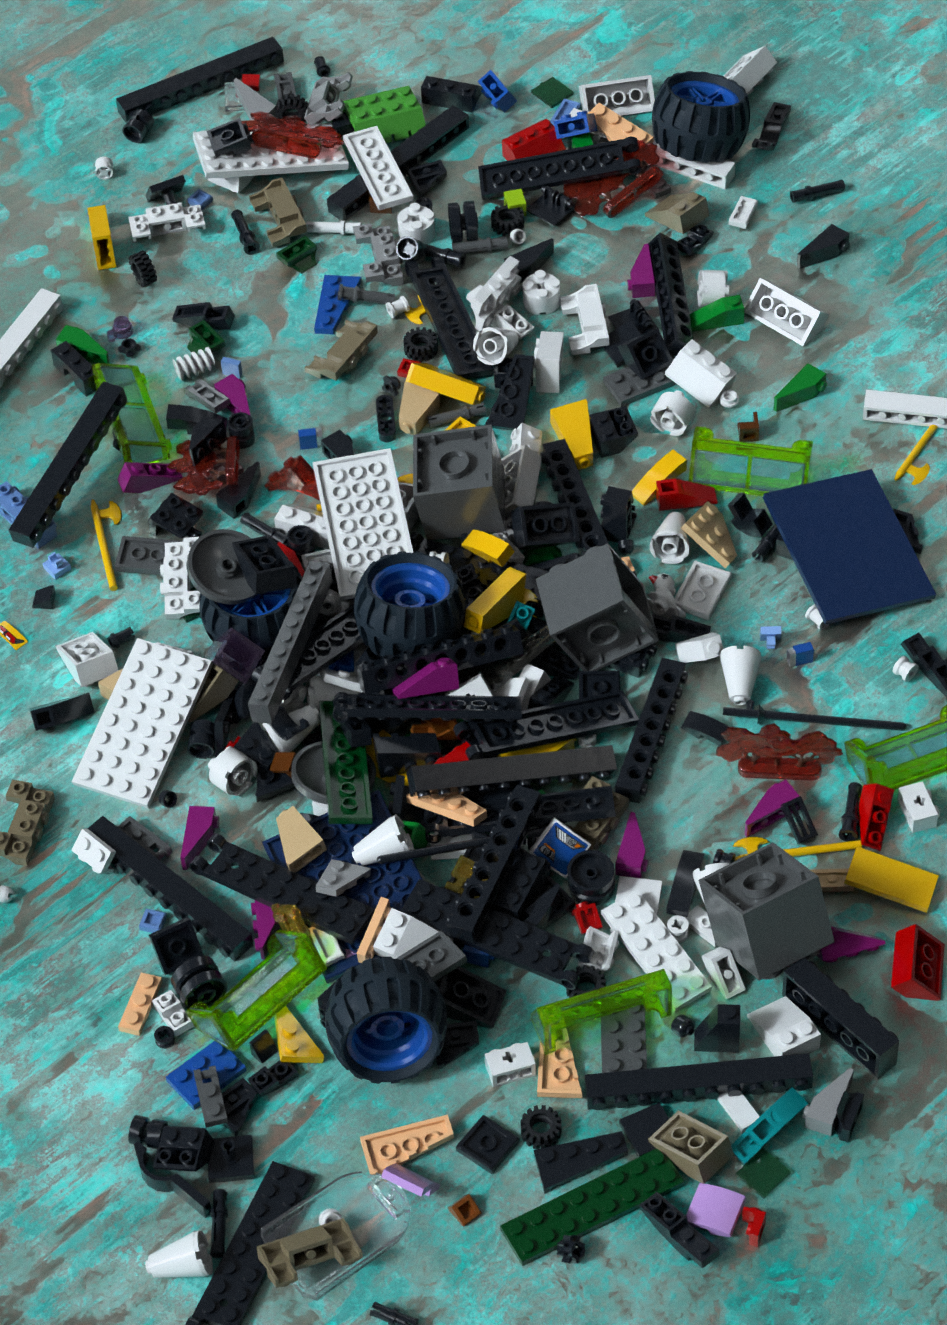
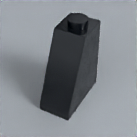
M718 1004L694 1030V1051L739 1053L740 1005Z

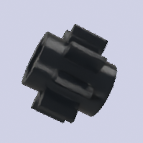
M563 1235V1239L557 1243L556 1254L563 1257V1263L578 1264L579 1259L585 1256V1243L579 1242L580 1236Z

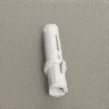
M342 220L341 222L307 221L306 225H308L307 233H340L345 235L346 233L354 234L353 226H359L362 223H349Z

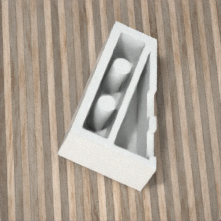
M541 331L540 338H536L533 367L536 368V392L559 393L564 332Z

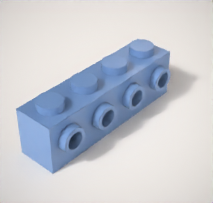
M6 481L0 485V515L12 525L28 497H24L16 486H12ZM53 519L43 532L41 540L36 543L35 546L38 549L57 537V525Z

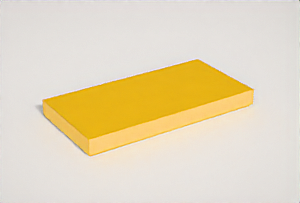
M857 846L844 884L927 913L939 875Z

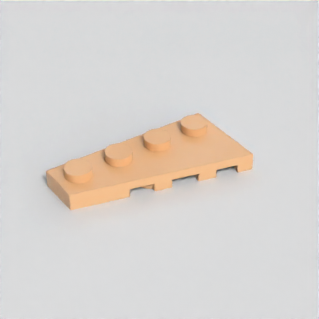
M598 103L588 112V114H595L597 129L607 136L609 142L625 139L630 136L638 139L639 149L632 153L623 151L627 161L636 159L654 142L652 135L601 103Z
M451 792L450 795L439 797L438 794H432L424 799H418V796L411 797L410 793L406 795L407 803L473 827L487 818L486 809L458 792Z
M541 1015L537 1097L582 1098V1090L578 1080L564 1016Z
M448 1115L361 1136L360 1142L371 1180L382 1175L386 1167L392 1164L402 1165L453 1139L454 1133Z

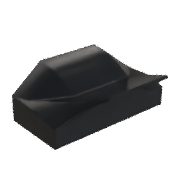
M843 1092L836 1110L838 1120L835 1130L839 1140L849 1142L863 1107L864 1094L859 1092Z

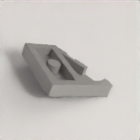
M331 859L316 884V892L337 897L346 889L357 885V880L364 876L366 879L370 877L371 868Z

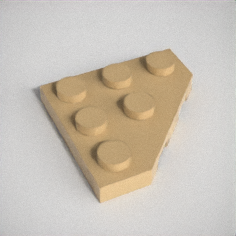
M707 501L681 529L726 568L737 557L723 514L715 505Z

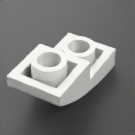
M171 990L152 1000L163 1021L172 1028L175 1037L195 1027L193 1020L183 1009L180 1000Z

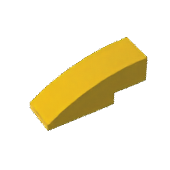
M672 449L632 490L633 498L643 506L655 499L656 481L678 477L687 470V459Z
M474 529L461 544L465 549L490 563L493 561L501 567L506 564L515 552L509 543L491 534Z

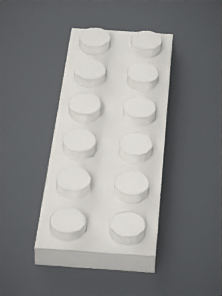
M377 126L343 135V141L378 210L414 201L413 194Z
M638 890L601 910L602 917L613 931L619 932L618 938L674 1012H677L712 990L710 983Z

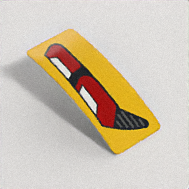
M6 621L0 623V636L15 650L28 642Z

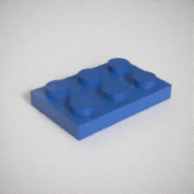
M219 1038L166 1076V1081L193 1110L201 1105L193 1070L200 1069V1071L209 1069L210 1066H216L221 1090L247 1071L246 1066ZM211 1078L202 1080L203 1084L212 1082Z

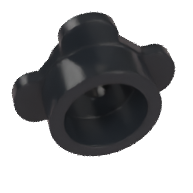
M131 338L123 340L121 346L118 347V351L120 353L123 352L127 357H132L136 351L141 349V346L136 344V341Z
M384 376L382 390L397 396L399 394L398 389L401 387L400 380L395 376Z

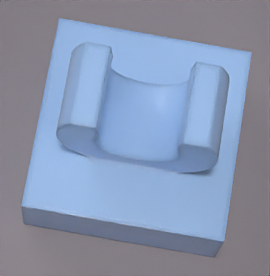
M54 552L50 554L48 560L43 563L44 569L55 580L71 570L70 563L59 553L56 554Z
M781 626L760 627V641H766L767 649H775V640H781Z

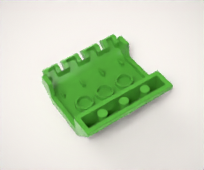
M410 86L343 101L345 103L343 113L347 114L354 127V132L377 126L386 143L392 142L391 135H393L395 141L409 138L408 131H410L412 136L426 125L422 108Z

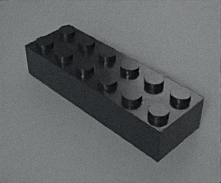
M804 957L784 971L782 996L790 999L810 1017L818 1028L878 1080L896 1065L899 1040L896 1034L888 1031L882 1026L879 1019L867 1013L863 1005L851 999L847 991L835 985L831 977L819 971L815 963L808 961Z

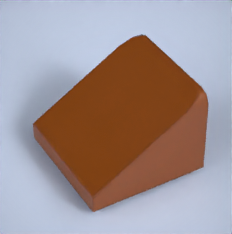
M470 1194L462 1196L447 1207L462 1226H465L482 1214Z

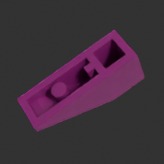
M648 243L644 244L630 271V279L627 280L628 291L632 292V298L655 296V281Z
M232 373L214 384L216 390L229 398L231 404L226 408L231 413L243 412L250 415L245 392L246 387L242 379H238Z
M440 658L437 662H431L395 687L393 693L398 699L459 689L457 664L450 658Z
M787 780L773 784L766 791L745 822L746 837L785 817L780 805L799 797V794ZM797 802L794 803L795 806H796V809L799 810V807H798Z
M189 806L180 857L183 870L189 868V864L195 856H199L207 846V841L214 834L215 828H219V816L216 815L215 807Z
M630 812L615 862V875L641 878L642 873L647 872L649 860L646 859V850L635 812Z

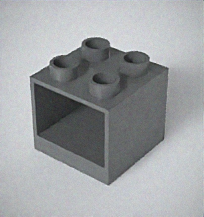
M492 424L413 435V498L428 540L461 537V534H470L473 529L488 534L506 531L504 467Z
M608 543L603 546L592 547L585 552V555L567 564L555 565L548 573L536 578L550 636L583 671H597L659 641L644 585Z
M773 842L698 880L715 944L718 947L729 949L734 960L759 981L776 978L782 973L783 968L804 957L807 960L812 959L819 954L821 948L835 942L818 875Z

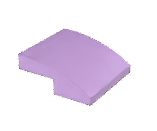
M392 1164L386 1167L382 1173V1178L421 1197L424 1194L431 1196L440 1187V1184L399 1164Z
M699 1183L686 1214L688 1223L694 1228L707 1229L710 1235L731 1237L745 1204L746 1197L722 1187Z

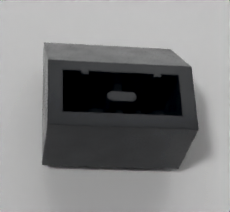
M627 406L589 415L591 435L601 458L621 453L638 436Z
M164 1126L153 1168L197 1172L210 1161L214 1139L206 1128Z

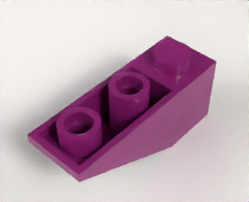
M125 462L117 480L123 493H143L182 480L183 476L177 464Z
M255 900V902L251 903L252 916L256 915L257 920L253 921L254 934L258 933V938H255L254 941L256 952L260 951L262 960L265 959L284 920L282 912Z
M832 926L831 929L835 942L821 948L817 957L826 963L837 961L838 957L841 956L853 957L858 955L859 951L877 950L879 946L886 943L878 936Z

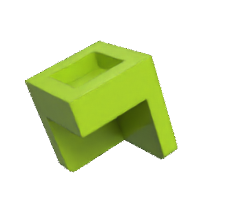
M522 189L505 191L504 206L507 203L508 209L520 207V210H523L524 216H527L526 201Z

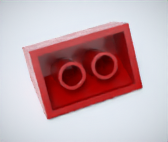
M547 118L502 140V156L507 161L566 150L562 139H557L554 125Z
M917 924L897 931L895 935L891 988L906 998L941 1000L945 944Z

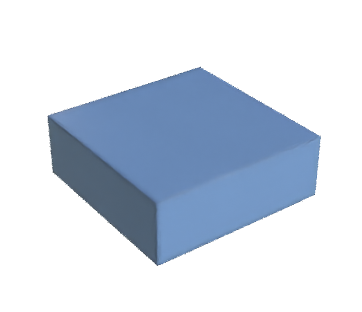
M198 189L187 198L188 204L191 206L200 205L201 210L213 201V196L201 189Z
M227 357L222 358V374L229 376L233 373L237 378H241V361Z
M146 909L139 924V929L151 933L162 929L167 919V914Z

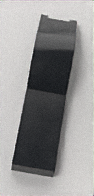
M773 103L764 120L759 140L754 139L752 147L768 151L775 149L781 129L791 112V105Z
M281 705L273 723L269 724L274 732L286 741L310 726L309 722L303 718L299 720L300 726L297 725Z
M139 1141L134 1144L142 1178L149 1187L161 1192L174 1191L203 1217L206 1218L210 1215L211 1205L206 1197L178 1174L160 1177L150 1173L146 1169V1164L149 1160V1157L145 1155L146 1147Z

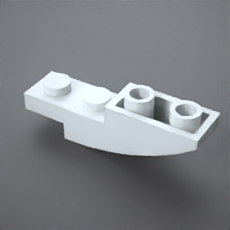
M479 285L469 292L466 299L471 303L473 297L483 286ZM500 304L492 314L494 318L492 326L513 330L517 334L518 339H522L534 330V326L509 304L505 306Z

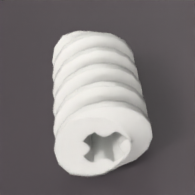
M206 347L205 353L200 349L198 350V355L195 352H191V358L188 354H185L183 359L180 356L176 358V361L173 359V365L177 376L182 381L183 374L190 378V372L197 376L198 369L202 374L205 373V367L212 371V365L215 366V360L210 348Z

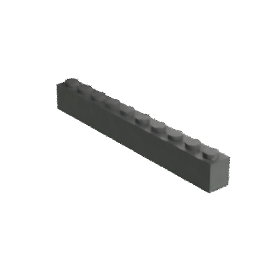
M309 561L248 702L252 722L272 724L332 584L333 579L329 563Z

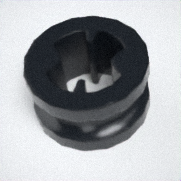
M161 1026L156 1029L154 1033L156 1045L163 1049L171 1047L175 1042L172 1028ZM168 1035V1037H165L164 1040H161V1037Z

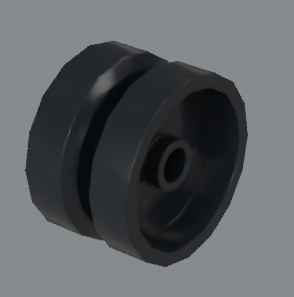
M474 200L464 201L463 213H461L457 202L448 203L451 242L461 243L463 231H465L467 241H477L478 217L475 211Z
M585 850L577 853L570 860L567 866L568 889L574 900L578 903L588 901V904L595 903L597 906L605 903L612 897L615 890L614 864L606 854L596 850Z
M198 956L185 961L175 970L171 977V984L174 990L180 996L184 1007L189 1011L205 1010L213 1006L225 995L228 988L227 981L219 972L214 960L209 956Z

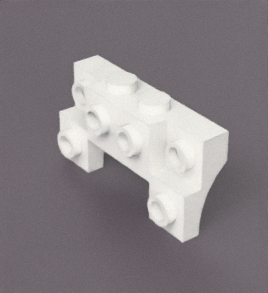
M182 203L146 208V214L128 217L133 242H136V238L146 236L152 239V236L186 230L190 232V229L203 227V230L206 229L200 205L182 207Z
M512 256L507 258L472 299L470 306L475 314V329L477 331L490 327L494 320L492 314L500 304L502 305L505 299L509 301L513 295L516 296L521 289L519 284L522 277L517 275L519 272L517 269L519 261Z
M597 284L585 285L573 294L561 296L560 304L563 315L578 313L582 334L569 337L571 355L590 353V348L608 346L609 335L607 329H609L608 318H604L606 316L605 304L601 305Z
M199 537L183 538V542L165 543V557L163 558V565H160V574L163 577V582L160 583L161 595L164 594L166 620L179 619L185 615L200 612V592L190 591V579L186 567L190 548Z

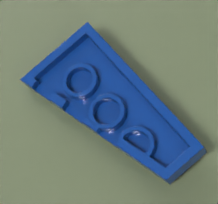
M324 275L314 327L315 334H334L342 319V314L347 310L350 301L345 299L337 300L339 285L343 284V286L355 288V286H360L362 282L361 277Z

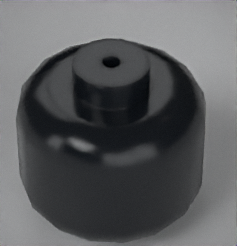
M681 1014L672 1021L671 1030L679 1037L683 1038L687 1034L691 1036L694 1033L695 1022L688 1016Z

